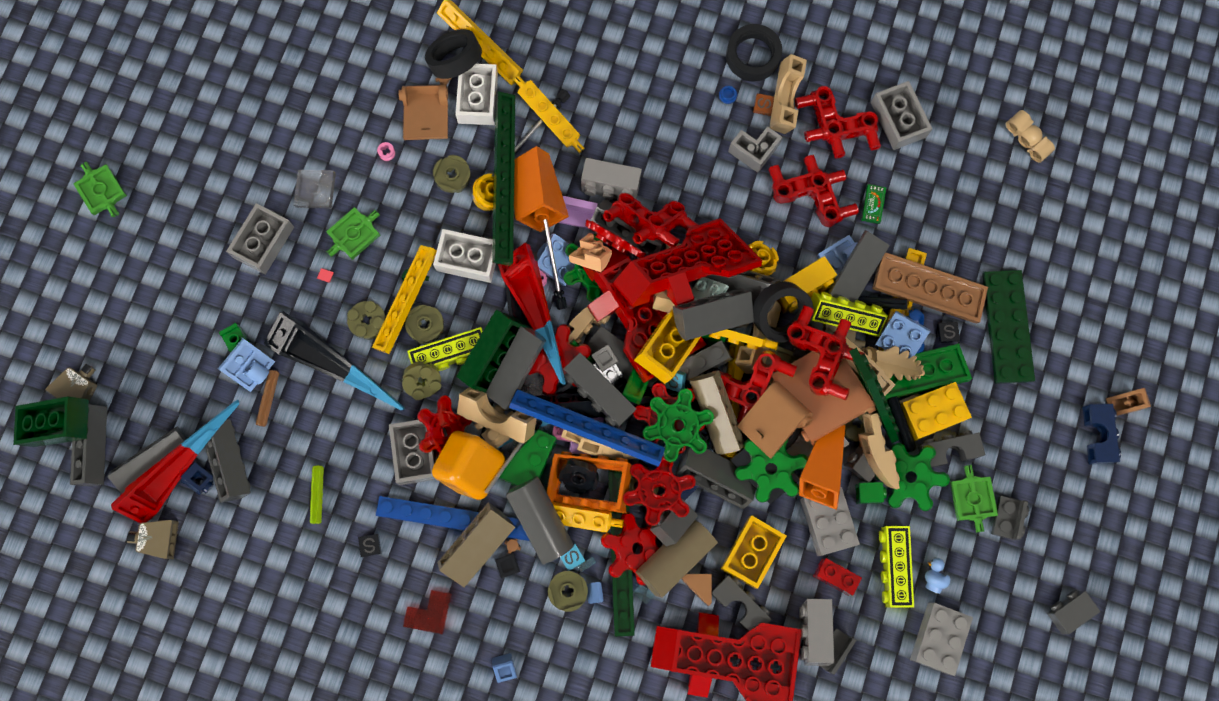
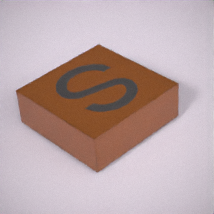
M757 93L753 113L771 116L774 97Z

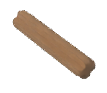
M269 370L256 420V425L265 427L267 425L279 377L278 371Z

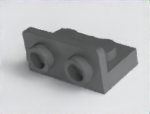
M999 496L996 507L998 516L994 517L991 534L1010 540H1020L1025 534L1024 521L1029 514L1028 501H1019Z

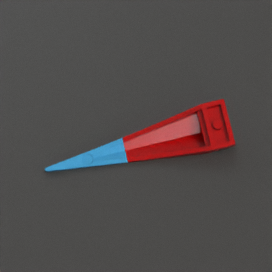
M523 243L513 251V264L511 266L498 264L502 279L513 294L533 330L546 339L543 349L560 383L565 385L566 382L538 262L534 259L530 245Z
M239 400L234 401L125 488V492L111 504L112 510L139 523H146L154 517L197 455L238 407Z

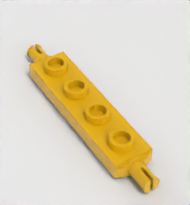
M519 75L516 76L517 79L514 77L513 81L520 87L517 92L520 97L567 148L573 146L581 153L585 148L578 141L580 134L531 80L525 83Z
M729 329L709 334V337L720 339L721 336L728 338L727 342L739 345L740 341L747 343L746 347L758 350V347L777 350L778 342L767 340V338H757Z
M552 502L564 526L608 533L611 526L623 528L624 520L612 518L611 511Z

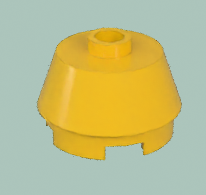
M485 174L476 179L473 184V201L481 210L492 211L494 176L492 174Z
M755 241L748 246L762 259V266L751 271L767 276L773 274L779 260L776 250L773 247L770 249L767 245H764L763 241Z

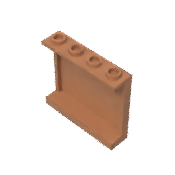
M834 345L829 350L837 351L839 348L837 345ZM813 351L791 363L797 366L793 377L777 371L772 374L773 382H771V384L779 382L813 413L812 423L806 428L802 427L803 431L800 432L806 442L810 441L812 446L815 445L814 441L866 412L871 414L876 411L874 402L845 358L841 361L833 383L850 389L847 400L845 401L830 394L828 396L815 395L811 391L809 378L813 367H816L820 354ZM817 381L815 382L814 386L818 388L822 387L824 385V382Z

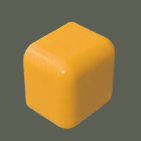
M454 431L432 468V474L436 480L458 494L481 500L488 495L484 491L503 466L505 457L502 452L479 436L462 431Z

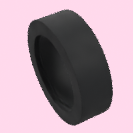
M748 24L742 26L730 37L726 51L727 64L730 70L743 80H764L776 71L782 56V44L778 35L764 25ZM747 39H759L770 48L771 59L760 67L748 66L737 55L738 45Z
M458 29L436 39L428 47L425 53V61L435 77L449 79L471 69L480 59L482 48L472 31ZM465 47L457 56L441 61L453 50Z
M782 281L771 284L755 300L753 305L754 324L768 339L774 342H788L787 330L794 321H797L803 306L813 309L812 300L805 291L794 283ZM785 296L796 297L798 310L793 320L783 327L774 328L769 326L767 316L772 304ZM796 332L792 335V337L797 338L802 333Z

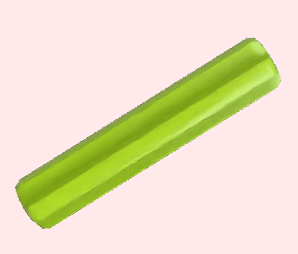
M320 465L312 467L311 524H320L322 522L324 467Z

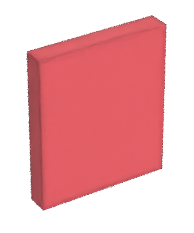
M321 268L317 279L330 283L334 272Z

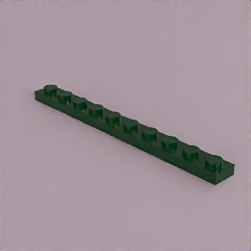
M498 91L495 105L492 263L511 266L513 264L516 95Z
M608 470L609 501L617 502L619 480L622 476L620 471ZM626 505V512H630L628 505ZM611 512L612 518L621 519L623 513ZM614 526L610 527L611 534L619 535L623 529ZM611 549V557L613 563L616 559V554ZM625 570L620 577H612L615 637L635 636L632 570Z

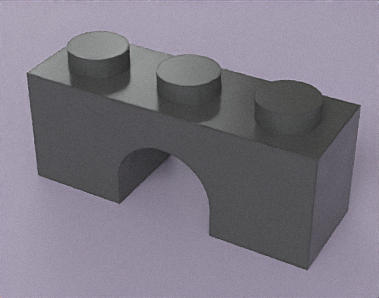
M721 340L687 358L678 371L686 373L685 384L690 383V378L700 376L713 368H718L733 360V357L725 342Z
M972 430L960 433V437L954 438L953 435L941 437L942 440L935 442V439L925 440L923 445L918 447L919 453L926 445H931L935 448L936 455L931 461V468L948 464L946 452L949 448L958 452L961 461L980 458L986 455L980 433L973 434Z
M726 576L712 590L713 597L723 607H727L734 600L742 602L745 607V614L738 622L747 631H750L760 622L768 624L772 620L768 616L770 612L763 605L759 607L754 602L756 598L748 590L744 592L739 587L741 583L734 576L731 578Z

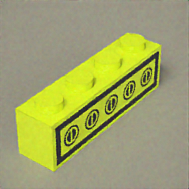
M813 292L811 297L814 310L812 321L838 326L840 319H845L851 322L849 330L880 336L888 318V315L882 311L883 308L875 304L868 306L859 300L852 302L842 296L835 298L826 292H821V294Z
M479 327L408 350L411 364L423 362L429 365L431 363L439 371L450 368L449 365L455 363L457 365L464 364L483 330Z
M910 526L881 527L882 531H879V541L882 543L883 551H880V561L883 563L884 571H881V581L884 583L885 589L882 592V602L885 603V607L889 608L914 607Z

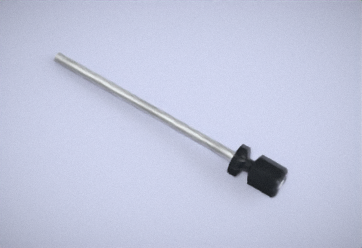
M562 89L556 96L557 100H552L553 105L560 109L562 107L560 103H565L570 98L568 91ZM541 119L515 147V153L542 124L543 121Z
M544 219L557 291H554V295L558 297L555 299L558 310L566 309V299L562 297L564 290H560L548 221Z
M542 421L536 422V425H535V430H536V431H537L538 428L541 426ZM518 443L484 491L488 494L523 443Z

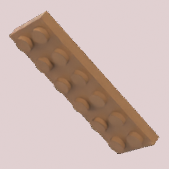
M885 253L878 264L872 289L898 298H905L910 302L977 324L981 321L988 287Z

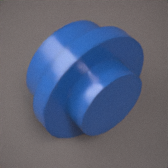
M725 86L720 90L719 98L723 103L731 104L737 99V91L732 86Z

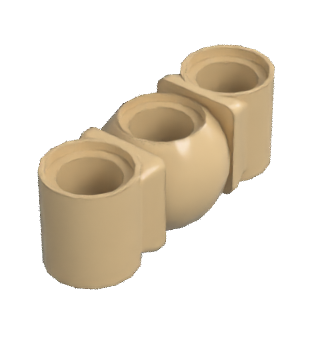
M1019 110L1006 122V128L1014 137L1018 135L1019 143L1023 147L1029 148L1027 152L1031 158L1041 163L1055 150V146L1046 136L1042 138L1043 133L1038 126L1031 125L1034 121L1031 120L1030 115L1023 110Z

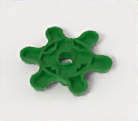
M594 234V239L596 241L600 240L595 237L597 234ZM568 244L565 248V254L569 257L578 247L575 244ZM574 264V269L564 274L563 279L567 285H574L580 282L586 287V298L588 301L593 302L600 297L601 289L595 280H590L582 266Z
M689 389L679 391L678 399L672 405L665 403L660 397H654L650 402V407L656 412L658 420L655 425L648 426L643 430V436L648 441L661 439L665 442L664 458L668 462L676 461L680 449L684 446L692 448L697 454H702L707 450V443L700 437L699 430L703 425L711 424L714 421V414L711 410L694 411L691 407L693 394ZM679 419L684 423V428L681 431H677L674 428L675 421Z
M749 438L744 442V449L750 454L751 461L746 466H739L735 470V476L740 481L752 479L757 483L758 488L755 497L759 502H767L771 491L776 488L784 490L790 497H795L799 493V486L793 481L792 474L797 469H804L808 457L804 454L789 455L785 448L788 439L772 459ZM769 463H774L777 466V471L773 474L766 470V465Z
M893 444L891 450H893L896 457L895 466L900 477V489H893L892 494L888 498V504L892 508H898L905 499L912 498L916 500L921 510L929 511L933 507L929 490L933 486L945 487L950 482V477L947 473L936 472L931 468V461L936 455L935 448L931 445H926L919 454L910 455L903 444ZM909 471L916 473L917 480L915 482L907 481L906 474Z

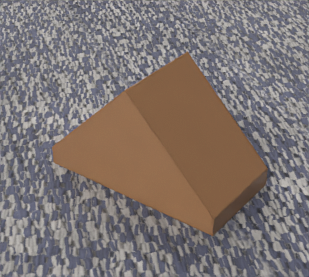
M1145 388L1106 398L1107 404H1113L1117 416L1151 407Z
M686 574L681 579L707 606L712 603V574Z

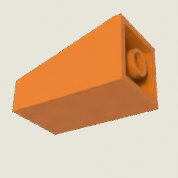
M536 146L515 159L514 212L515 220L542 232L545 230L544 219H547L548 227H551L568 218L569 215L550 155Z
M845 425L816 441L799 482V496L837 510L839 504Z

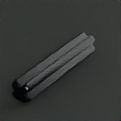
M859 296L858 298L859 301L864 302L868 306L875 304L884 309L906 310L908 307V300L905 298Z
M897 396L889 398L887 402L899 429L901 441L906 451L912 452L916 450V445Z

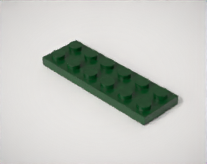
M1022 270L983 272V285L988 287L985 303L995 384L1034 382L1035 373Z
M857 348L850 350V355L862 383L875 404V412L880 416L882 426L890 441L894 443L899 440L897 436L899 429L886 402L887 400L882 392L877 375L873 368L869 366V361L864 353L860 355Z

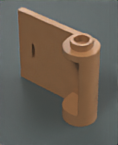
M447 84L402 86V90H399V100L403 101L404 105L403 139H448Z
M774 382L763 393L737 427L772 459L797 428H806L812 423L813 413L779 382Z

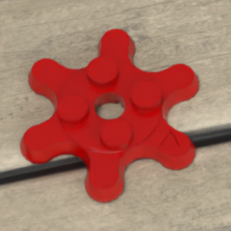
M586 220L585 226L596 232L597 235L595 237L605 244L612 246L625 255L630 253L638 258L646 255L619 236L593 221Z
M565 324L559 325L555 334L562 369L579 353L585 358H588L591 354V348L588 345L572 346L569 343L570 328ZM542 348L528 375L540 373L544 378L542 391L546 395H552L556 392L559 379Z
M656 383L652 387L654 397L662 398L669 405L677 401L678 396L671 397L667 393L664 384ZM689 389L693 394V399L691 401L693 402L695 399V394L692 389ZM638 405L635 407L636 411L633 415L636 419L646 421L649 426L657 423L658 416L650 406ZM680 419L674 423V428L677 431H681L684 428V423ZM703 425L699 431L703 430L705 425ZM655 439L650 442L657 444L661 439ZM686 446L680 449L679 454L685 451Z
M446 395L438 399L436 414L427 408H423L417 415L418 420L427 428L425 438L419 443V449L424 453H429L436 449L440 454L450 435L454 431L464 432L465 427L472 422V420L453 413L451 399ZM442 428H445V429H446V433H447V436H446V437H444L445 435L443 434V429H442Z
M664 456L659 467L655 470L649 471L641 464L632 465L630 474L637 479L638 487L623 495V501L626 505L643 504L647 508L645 521L650 526L657 525L660 522L661 514L666 510L673 511L678 517H686L690 509L682 501L681 494L685 490L692 489L696 484V480L692 475L675 476L672 473L673 462H668ZM662 487L665 493L662 496L656 495L654 489Z
M626 512L621 516V520H624L622 532L619 535L606 533L601 537L603 547L612 549L616 554L615 561L609 566V574L617 578L625 570H632L636 575L637 583L646 585L636 574V571L659 549L655 543L656 535L650 530L652 526L638 527L634 515ZM634 543H638L642 547L639 554H635L632 550Z

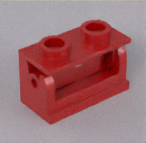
M827 558L825 560L821 559L813 577L848 596L854 595L862 577Z

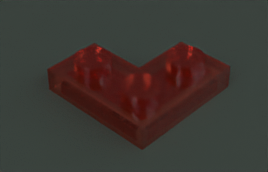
M431 590L427 610L407 606L403 627L444 634L452 594Z

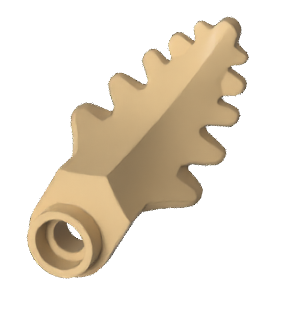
M869 346L861 349L885 372L884 374L889 379L894 374L900 381L903 375L910 381L911 377L913 380H916L925 374L924 366H920L921 361H916V356L908 358L909 351L907 350L899 354V347L897 346L884 351Z

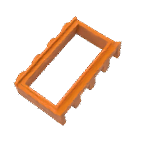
M562 451L561 454L554 453L547 495L551 502L626 513L623 495L629 491L631 480L630 468L632 465L624 458H616L615 461L609 460V457L606 456L591 458V455L582 453L579 456H573L572 453ZM574 458L597 466V469L622 472L617 502L558 495L561 467L567 463L568 459Z

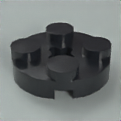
M574 458L568 459L567 463L560 469L559 481L561 483L562 480L565 484L564 487L573 493L584 494L586 490L590 489L593 491L597 487L599 480L597 466Z

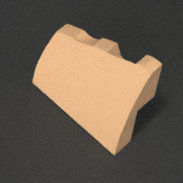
M589 233L580 240V247L569 255V262L602 272L611 258L612 250L604 246L600 240L596 241L594 234Z

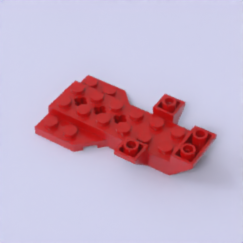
M719 218L688 228L686 238L681 245L631 261L616 278L614 286L632 308L650 302V295L667 290L668 298L676 306L694 301L689 282L712 274L732 277L762 266V259Z
M612 248L611 258L602 272L583 267L590 280H595L603 292V295L587 307L597 322L616 312L627 329L623 352L643 383H646L655 376L635 362L634 359L652 335L651 331L657 328L661 320L668 313L652 309L654 295H650V302L632 308L614 286V281L631 262V259ZM700 337L688 356L707 345L702 337Z
M699 612L696 632L656 626L650 667L690 674L688 695L708 698L712 678L732 681L746 701H793L802 629L760 622L737 640L718 636L719 615ZM734 654H737L736 657L740 659L739 664L736 663V666H733V663L730 662V657H733ZM753 658H757V662H760L759 667L756 666V669H753V666L750 665V661H753ZM774 661H777V665L780 666L776 673H773V669L770 668Z

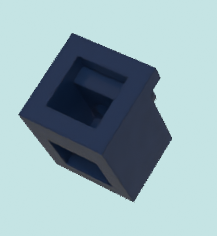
M195 462L181 476V483L187 485L198 495H201L203 492L205 494L208 493L214 485L212 483L213 476ZM200 479L203 483L201 485H197L195 481Z

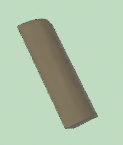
M719 370L690 378L689 381L700 411L711 410L714 414V421L711 424H707L706 427L716 454L740 451L745 441L741 430L737 427L738 422Z
M488 502L437 562L439 571L462 587H465L514 530L515 525L504 513Z
M694 520L676 544L670 546L663 544L636 571V574L655 596L663 598L718 542L700 522Z

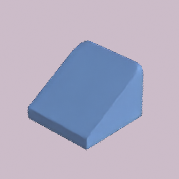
M601 583L587 584L588 603L603 602Z
M511 653L492 658V666L497 683L517 678Z

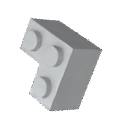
M768 126L757 140L741 130L731 142L728 152L758 173L780 145L782 136Z

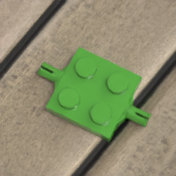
M84 162V165L81 164L85 175L73 184L91 214L95 216L101 211L108 209L112 217L118 216L119 212L114 205L127 195L110 167L105 164L99 169L92 170L88 162Z
M354 207L326 231L334 242V245L326 252L332 257L341 250L353 260L381 236L372 224L380 214L374 209L366 217Z
M972 465L964 466L966 478L950 482L957 521H974L976 533L985 532L982 520L987 517L998 516L991 476L976 477L973 474Z

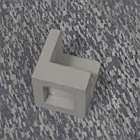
M609 345L592 354L602 372L614 364L620 363Z

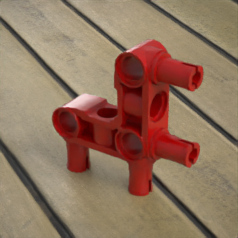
M827 86L819 87L816 91H812L810 95L795 98L796 109L808 106L814 107L820 127L804 132L806 142L820 139L827 141L831 144L835 159L846 155L842 140L866 136L871 151L881 147L877 135L878 117L874 112H861L847 118L840 117L835 107V97ZM864 121H869L871 125H867ZM829 129H834L836 133L830 132Z
M814 155L806 156L803 159L808 174L785 180L779 165L769 168L773 181V198L777 203H789L800 197L811 196L817 207V216L825 227H832L835 223L842 222L843 218L859 213L856 203L841 208L838 206L831 184L846 180V174L843 169L829 174L823 172L818 168ZM814 180H819L822 185L815 184ZM779 190H784L787 195H781ZM826 214H832L834 219L827 218Z
M621 193L617 201L612 204V207L604 211L603 218L607 222H611L619 217L637 232L634 233L633 241L636 244H641L646 239L661 240L670 248L677 246L680 239L676 238L669 231L676 226H681L688 230V228L699 225L687 216L685 207L680 202L671 201L664 205L660 211L653 212L627 193Z
M803 306L797 321H794L789 326L787 334L792 345L802 350L808 349L820 354L816 367H813L809 378L811 391L818 396H828L830 394L846 401L850 389L833 383V380L844 358L853 361L849 352L853 348L849 347L845 339L851 322L840 319L835 333L829 334L808 326L814 310L808 306ZM796 332L802 333L798 338L792 337ZM834 345L840 347L837 351L829 350ZM817 381L824 382V385L822 387L818 388L814 386L815 382Z
M765 350L755 362L754 372L748 382H742L731 377L728 373L719 371L729 400L737 402L742 406L737 422L740 423L766 391L773 372L778 371L793 377L797 366L781 360V357L773 351ZM769 356L772 359V364H764L762 357ZM753 392L757 395V399L750 400L747 394Z

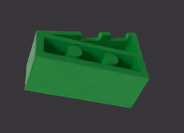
M538 430L517 452L498 479L514 486H518L537 476L540 479L555 447L557 437Z

